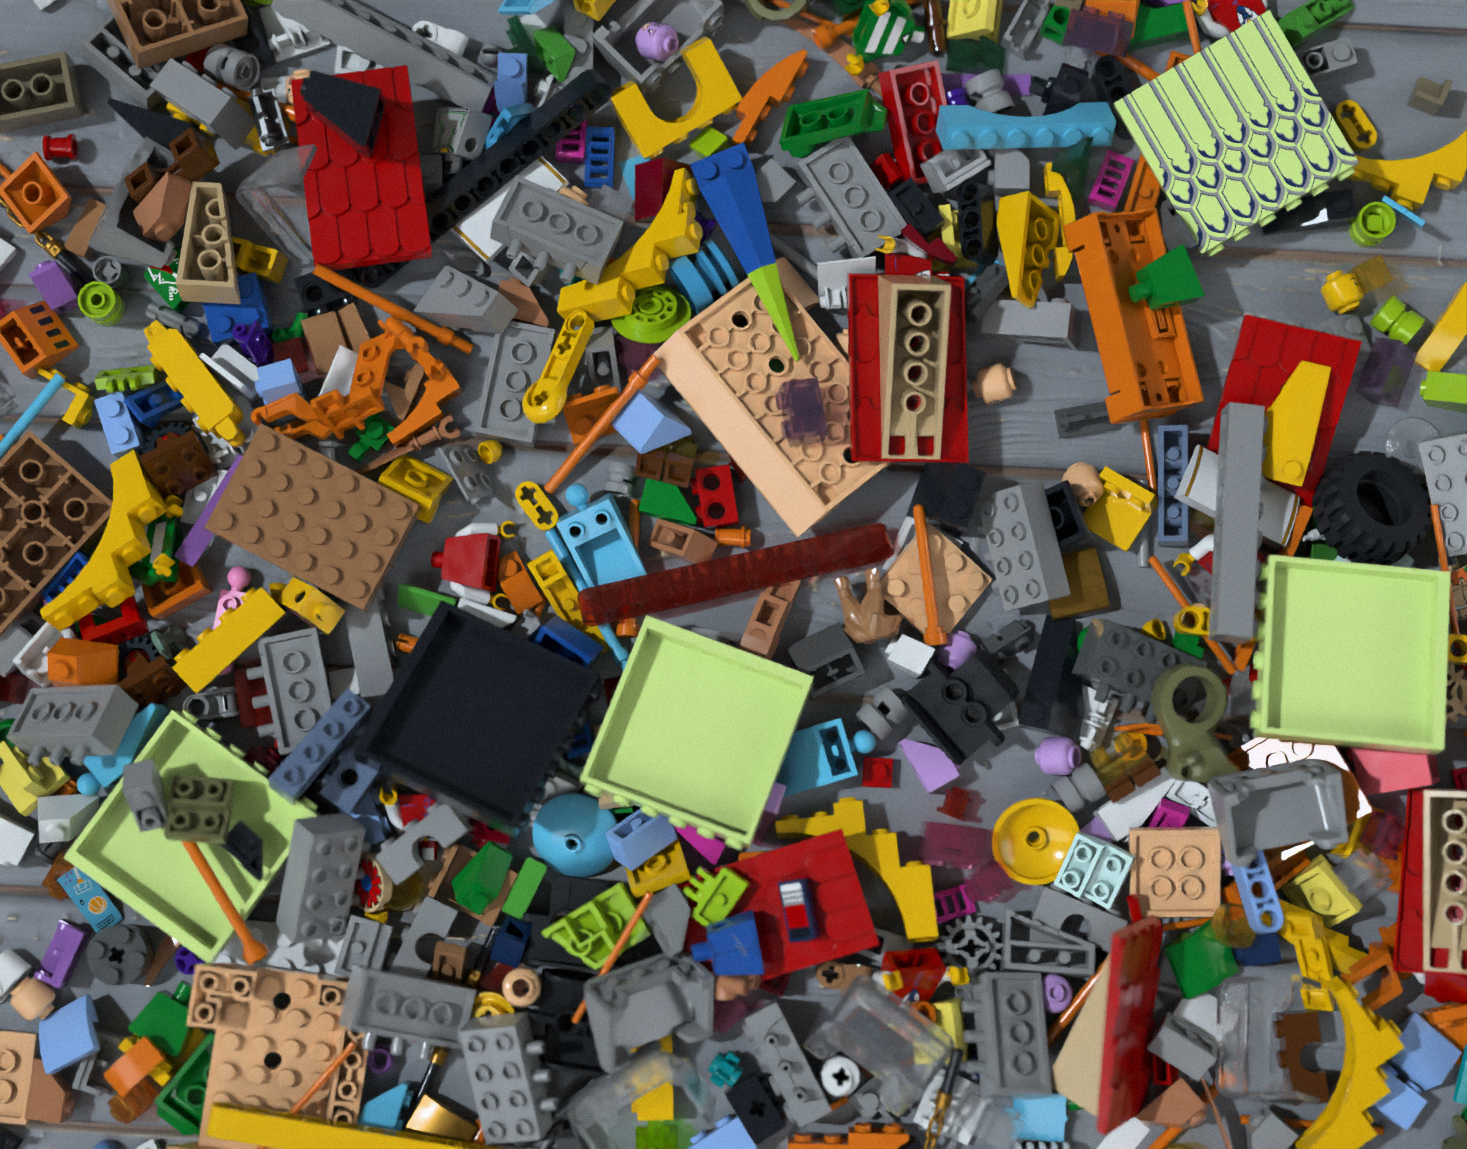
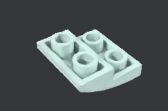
M1077 832L1054 881V885L1078 898L1085 896L1110 910L1115 903L1136 855L1099 838Z

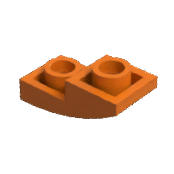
M145 1035L118 1059L103 1076L123 1098L167 1057L149 1036Z

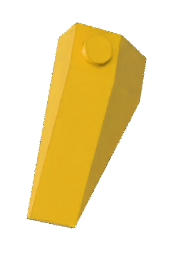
M1301 360L1295 371L1281 388L1278 397L1264 413V416L1268 418L1266 433L1263 434V445H1266V457L1261 465V473H1264L1265 477L1302 487L1313 449L1331 367Z

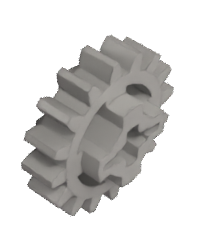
M966 915L965 922L955 918L956 926L953 928L947 924L945 925L946 930L949 932L948 935L939 936L945 942V946L938 947V951L945 952L946 954L942 958L943 963L950 962V966H956L957 968L965 967L958 964L952 954H960L965 958V964L971 980L976 977L977 972L980 974L985 973L987 967L993 970L996 969L992 961L994 959L1001 960L1002 956L996 953V949L1002 948L1003 944L995 942L1000 933L998 931L990 932L993 926L991 922L983 926L982 917L978 916L975 922H972L971 916ZM975 928L983 931L988 940H980L976 936ZM963 929V936L957 942H952L955 934ZM969 939H971L972 943L983 946L974 949L972 955H969L966 950L957 948L968 945ZM984 952H989L986 960L978 965L979 957Z

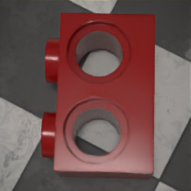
M730 465L696 469V477L690 478L693 495H699L700 506L695 507L697 524L703 523L704 530L739 525ZM708 477H716L720 481V485L716 490L710 491L703 486L704 480ZM713 505H720L725 510V513L720 519H712L708 515L709 508Z

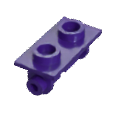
M258 319L254 320L252 326L244 324L234 326L232 335L238 344H241L240 347L245 354V358L252 364H256L257 367L270 364L274 357V349Z

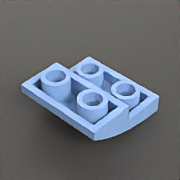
M90 994L80 997L47 1015L43 1020H39V1045L46 1074L53 1075L101 1049L93 1026L99 1020Z

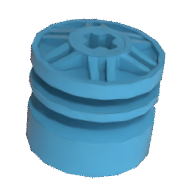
M710 238L702 243L707 255L704 254L700 247L699 252L694 253L696 262L692 263L685 255L669 262L668 270L673 280L697 315L714 303L712 292L716 291L722 297L727 293L725 284L730 290L739 284L735 269L723 250L718 248Z

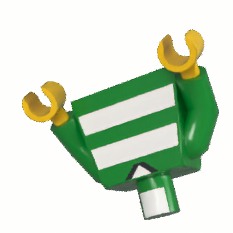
M866 0L852 34L853 44L857 53H849L846 58L850 64L845 66L844 69L851 75H859L863 71L864 66L873 60L902 54L907 41L922 42L925 28L924 26L914 24V16L906 0Z
M169 495L164 501L167 512L144 526L152 552L128 567L131 577L148 586H152L158 581H177L180 560L174 557V555L183 543L184 536L176 522L175 516L181 517L183 515V508L180 507L183 500L174 495Z

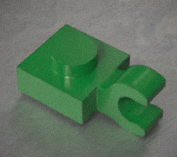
M378 414L369 416L364 421L365 429L361 431L358 429L355 432L356 436L361 440L353 445L348 454L358 463L364 459L371 448L379 453L390 440L387 434L395 429Z

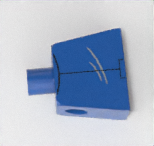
M753 910L709 924L707 926L708 941L691 944L694 962L712 959L715 975L764 974Z

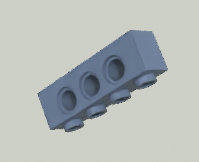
M1158 425L1159 546H1189V505L1174 498L1189 464L1188 425Z
M347 688L268 779L269 787L291 805H294L370 716L371 706Z
M383 697L378 701L372 712L375 713ZM364 722L356 732L355 736L358 739L366 728L367 722ZM355 744L352 748L347 746L338 758L340 765L335 772L329 771L320 783L323 788L319 794L347 814H353L382 774L356 761L352 752ZM350 769H354L358 774V781L353 786L347 785L344 780L345 773Z

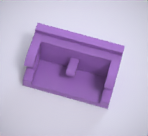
M60 919L46 954L34 975L37 979L58 989L67 987L92 933L64 919Z

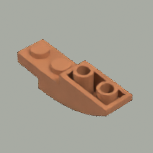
M774 571L765 592H761L739 646L740 650L771 661L780 641L779 634L801 589L802 583L800 580Z

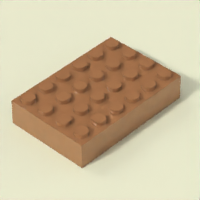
M106 0L138 70L167 61L170 58L173 59L247 35L248 16L240 0Z
M260 424L204 528L210 533L367 613L422 509L419 504Z
M30 430L0 460V636L13 622L32 611L44 598L41 594L78 550L86 552L105 531L112 507V501Z

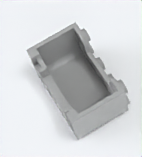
M638 0L617 22L612 20L609 23V30L602 25L592 34L594 49L627 81L636 83L643 96L648 94L654 96L663 86L662 81L668 75L674 76L682 68L684 59L680 50L702 37H708L709 35L714 37L723 28V2L721 0ZM647 22L668 24L674 27L679 39L678 49L664 62L647 59L641 56L638 51L636 35L639 29Z

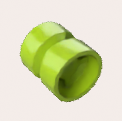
M1377 201L1367 204L1349 224L1350 238L1360 247L1370 248L1378 245L1395 228V213L1390 206Z
M93 281L86 284L79 292L78 305L80 310L96 324L112 326L122 319L125 313L124 300L108 284L101 281Z
M1392 295L1372 317L1369 325L1380 333L1387 331L1389 333L1388 340L1402 349L1421 328L1425 319L1414 310L1405 311L1406 304L1395 295Z

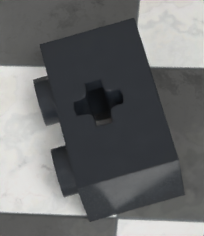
M753 1072L732 1087L726 1089L724 1095L757 1146L787 1126L784 1120L787 1115L779 1101L774 1103L768 1093L772 1089L765 1077L762 1075L758 1078L756 1073ZM755 1099L758 1103L763 1101L765 1103L763 1105L764 1112L761 1114L757 1110L751 1111L753 1108L752 1101Z

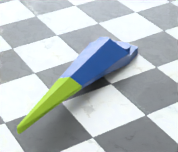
M743 142L691 163L690 166L708 206L794 360L799 362V355L756 173Z

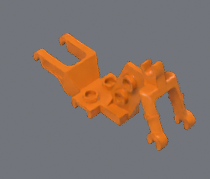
M391 315L392 317L387 318L385 324L381 319L377 321L378 325L385 332L384 334L361 343L350 394L343 397L335 389L310 400V405L297 392L292 393L265 406L254 409L251 413V420L256 426H259L262 417L270 423L292 414L299 419L276 427L273 430L292 440L306 434H311L321 440H325L332 432L340 440L344 438V431L353 427H357L360 431L365 429L364 418L385 410L381 395L390 355L395 350L406 349L412 356V359L424 367L426 375L431 380L435 379V372L437 370L443 376L446 374L447 368L440 359H435L428 352L429 345L424 338L415 336L410 327H406L402 320Z
M1397 922L1388 928L1384 926L1378 928L1382 941L1370 942L1369 953L1349 966L1350 974H1340L1344 984L1349 981L1352 985H1355L1375 970L1386 965L1381 972V985L1361 999L1362 1005L1366 1004L1372 1013L1403 992L1400 980L1404 981L1413 975V973L1393 972Z

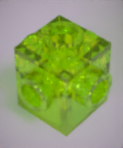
M665 1120L647 1121V1125L635 1126L636 1149H678L677 1125L665 1124Z

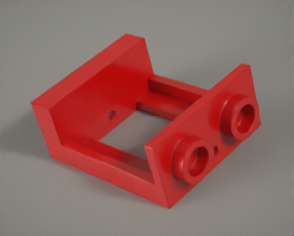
M135 595L119 604L122 617L99 626L95 625L92 612L79 619L78 623L83 640L118 645L150 632L146 620L140 615Z

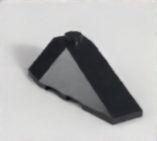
M1046 614L1018 723L1020 728L1058 737H1068L1078 741L1085 711L1081 677L1072 673L1079 654L1075 620L1066 618L1052 620L1051 615Z

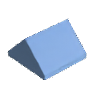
M639 389L611 422V425L640 454L691 435V429L661 400Z
M1415 1011L1398 1027L1402 1033L1398 1038L1405 1048L1389 1058L1385 1063L1396 1070L1404 1080L1410 1081L1424 1092L1443 1083L1462 1051Z

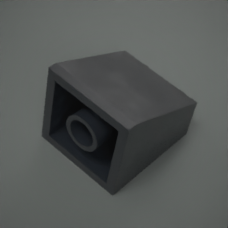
M311 70L309 78L304 77L300 94L304 95L303 99L309 111L360 154L371 159L386 105L382 90Z
M925 462L906 517L914 518L913 507L916 504H921L925 509L926 522H930L938 529L961 536L967 529L986 472L961 463Z

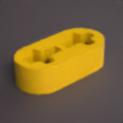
M1344 100L1340 102L1332 113L1334 121L1354 151H1368L1377 140L1375 128L1355 101ZM1343 109L1345 111H1352L1353 114L1350 119L1348 117L1344 119L1341 117ZM1359 133L1361 135H1368L1369 138L1366 140V143L1364 141H1357L1356 138L1359 136Z
M531 481L520 483L516 488L515 498L534 525L544 532L556 528L559 518L558 512L540 487ZM525 488L530 491L536 490L533 494L538 502L536 505L533 506L528 499L522 501L521 498L524 496L523 490ZM542 507L545 513L552 512L554 514L551 516L552 523L550 525H547L545 522L541 524L538 522L541 516L537 509Z

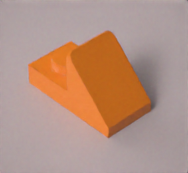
M516 550L499 559L497 578L518 616L523 614L522 612L526 608L532 609L544 602Z

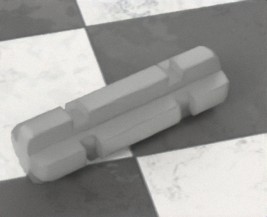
M150 302L145 314L153 320L159 319V322L178 329L179 332L184 331L183 333L192 338H196L201 331L202 326L192 319L188 320L185 316L168 308L163 309L161 305L155 302Z

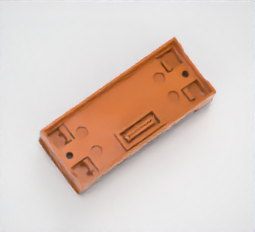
M1146 208L1138 211L1117 213L1094 212L1064 225L1062 229L1068 253H1075L1109 395H1111L1104 399L1110 424L1162 418L1204 402L1181 306L1152 311L1149 309L1146 299L1134 303L1128 292L1129 286L1138 283L1136 272L1167 253L1157 209Z

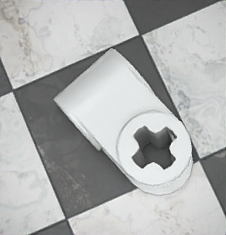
M419 21L412 28L413 32L423 37L426 33L430 34V38L426 39L461 57L469 40L461 32L444 28L429 21Z
M7 948L0 954V1003L7 999L11 990L32 969L29 963L10 948Z

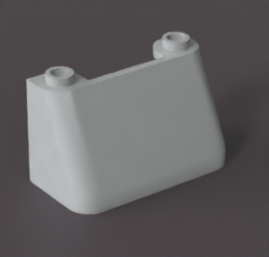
M145 137L121 173L87 246L98 252L162 268L164 264L170 266L176 256L177 251L173 249L175 244L173 240L176 234L166 244L142 235L133 214L139 203L131 198L124 178L145 162H148L155 168L162 169L174 164L175 159L169 149ZM207 174L197 182H204Z
M1301 759L1212 777L1207 781L1225 858L1231 865L1238 867L1247 866L1257 857L1256 851L1309 840L1319 845L1322 849H1332L1337 847L1339 843L1348 842L1341 772L1322 759Z
M681 950L669 959L665 953H661L591 978L584 984V999L599 1062L609 1075L620 1072L630 1065L628 1050L675 1033L679 1038L688 1043H696L713 1036L714 975L699 962H694L693 956L686 951Z

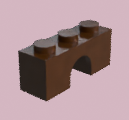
M192 127L188 128L169 143L175 159L174 164L167 168L159 169L145 162L124 178L131 198L140 204L166 172L187 179L191 184L192 181L197 182L220 164L213 145Z
M1306 1009L1276 1013V1020L1273 1021V1032L1275 1038H1279L1280 1050L1277 1051L1276 1057L1279 1068H1283L1284 1080L1280 1082L1283 1099H1287V1103L1293 1106L1329 1102L1326 1072L1320 1069L1306 1070L1300 1062V1052L1305 1045L1322 1041L1318 1011Z

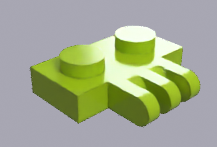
M153 364L101 370L94 379L96 389H106L107 393L123 392L129 387L131 391L145 389L156 382L159 370Z
M699 866L696 872L705 880L702 881L698 877L692 876L690 883L697 887L698 890L696 891L690 886H686L683 890L686 895L698 903L691 917L706 928L709 924L726 919L750 884V882L728 866H724L717 877L704 867Z

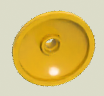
M1041 797L1022 799L1006 808L997 819L991 837L993 855L1002 871L1015 881L1028 885L1048 884L1055 881L1072 842L1080 830L1072 814L1058 802ZM1031 832L1038 833V837L1035 840L1028 839V836Z

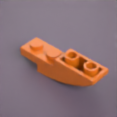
M802 49L778 62L764 73L746 93L736 108V118L742 120V123L732 138V147L743 142L745 146L751 147L758 134V131L755 130L760 121L765 122L771 112L772 107L769 104L780 109L783 102H790L796 90L793 87L798 77L802 79L809 68L810 63L807 62V51Z
M858 1122L854 1124V1127H848V1138H842L841 1134L836 1133L824 1134V1138L812 1137L811 1133L806 1132L795 1133L794 1137H788V1149H897L909 1141L908 1128H902V1125L897 1123L884 1124V1128L872 1127L871 1123Z

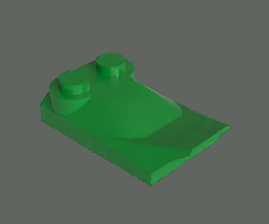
M869 89L789 105L779 144L782 150L789 151L792 157L805 158L813 152L816 145L849 136L884 131L888 113L887 108L881 106L872 97Z
M213 1029L203 1038L200 1045L154 1100V1103L157 1104V1115L184 1136L188 1134H197L199 1136L215 1030Z

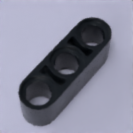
M1102 56L1097 60L1091 72V81L1100 101L1107 102L1116 120L1115 133L1121 139L1130 140L1132 137L1114 108L1115 101L1111 98V94L1119 93L1122 97H1125L1133 91L1119 61L1113 56ZM1103 67L1108 68L1112 72V76L1104 77L1100 74L1099 69Z
M966 179L959 185L957 191L961 252L964 258L983 266H989L996 261L999 252L994 191L985 184L973 179Z

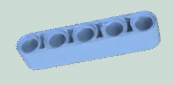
M1263 850L1256 851L1257 857L1253 860L1251 869L1245 866L1238 867L1231 865L1251 929L1259 934H1267L1279 930L1284 919ZM1253 883L1259 884L1262 889L1260 898L1255 897L1252 893ZM1263 912L1268 913L1271 917V924L1268 928L1261 922V914Z

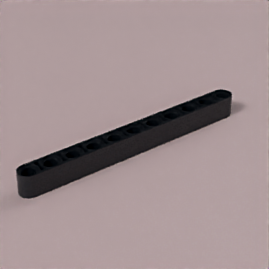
M593 69L582 72L426 199L431 244L608 102L612 95V89L599 72ZM412 260L355 267L353 269L362 284L367 288L373 289L382 285Z

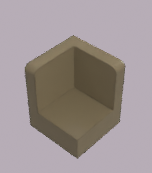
M1420 76L1416 80L1407 106L1433 116L1443 106L1453 81L1446 79L1440 85Z

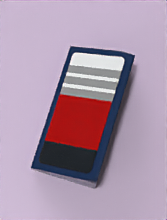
M808 877L778 882L789 942L813 940L820 937Z

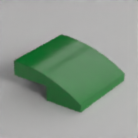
M1210 918L1194 932H1183L1163 947L1182 996L1187 1000L1216 987L1239 971L1219 919Z

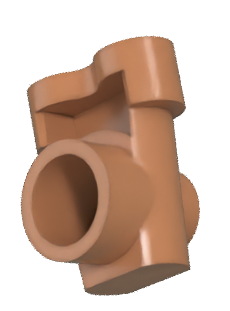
M714 970L710 972L714 975V998L717 1000H733L737 998V995L747 996L750 989L757 990L760 985V975H715Z

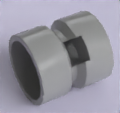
M220 43L213 45L208 50L204 60V71L207 76L214 81L227 84L233 88L244 91L248 90L258 79L260 71L258 59L253 54L237 50L228 45Z
M999 69L986 71L965 83L970 99L977 102L974 106L977 109L1003 115L1015 107L1009 92L1002 89L1005 83Z
M886 686L873 697V704L866 703L855 714L863 725L880 741L893 731L892 725L894 723L900 724L909 715L902 701ZM886 708L889 713L885 717L880 710Z
M1088 763L1075 768L1072 772V777L1063 775L1050 783L1059 803L1072 815L1084 808L1085 801L1092 803L1106 795L1100 780Z

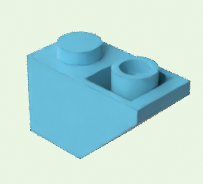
M404 1081L367 1101L363 1106L358 1124L402 1131L404 1120H401L400 1117L403 1108L408 1109L414 1093V1091L409 1090L412 1082Z

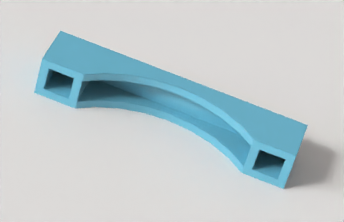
M1107 102L1078 103L1072 108L1059 113L1033 117L995 114L969 105H946L939 107L936 132L943 150L1111 146L1116 120Z

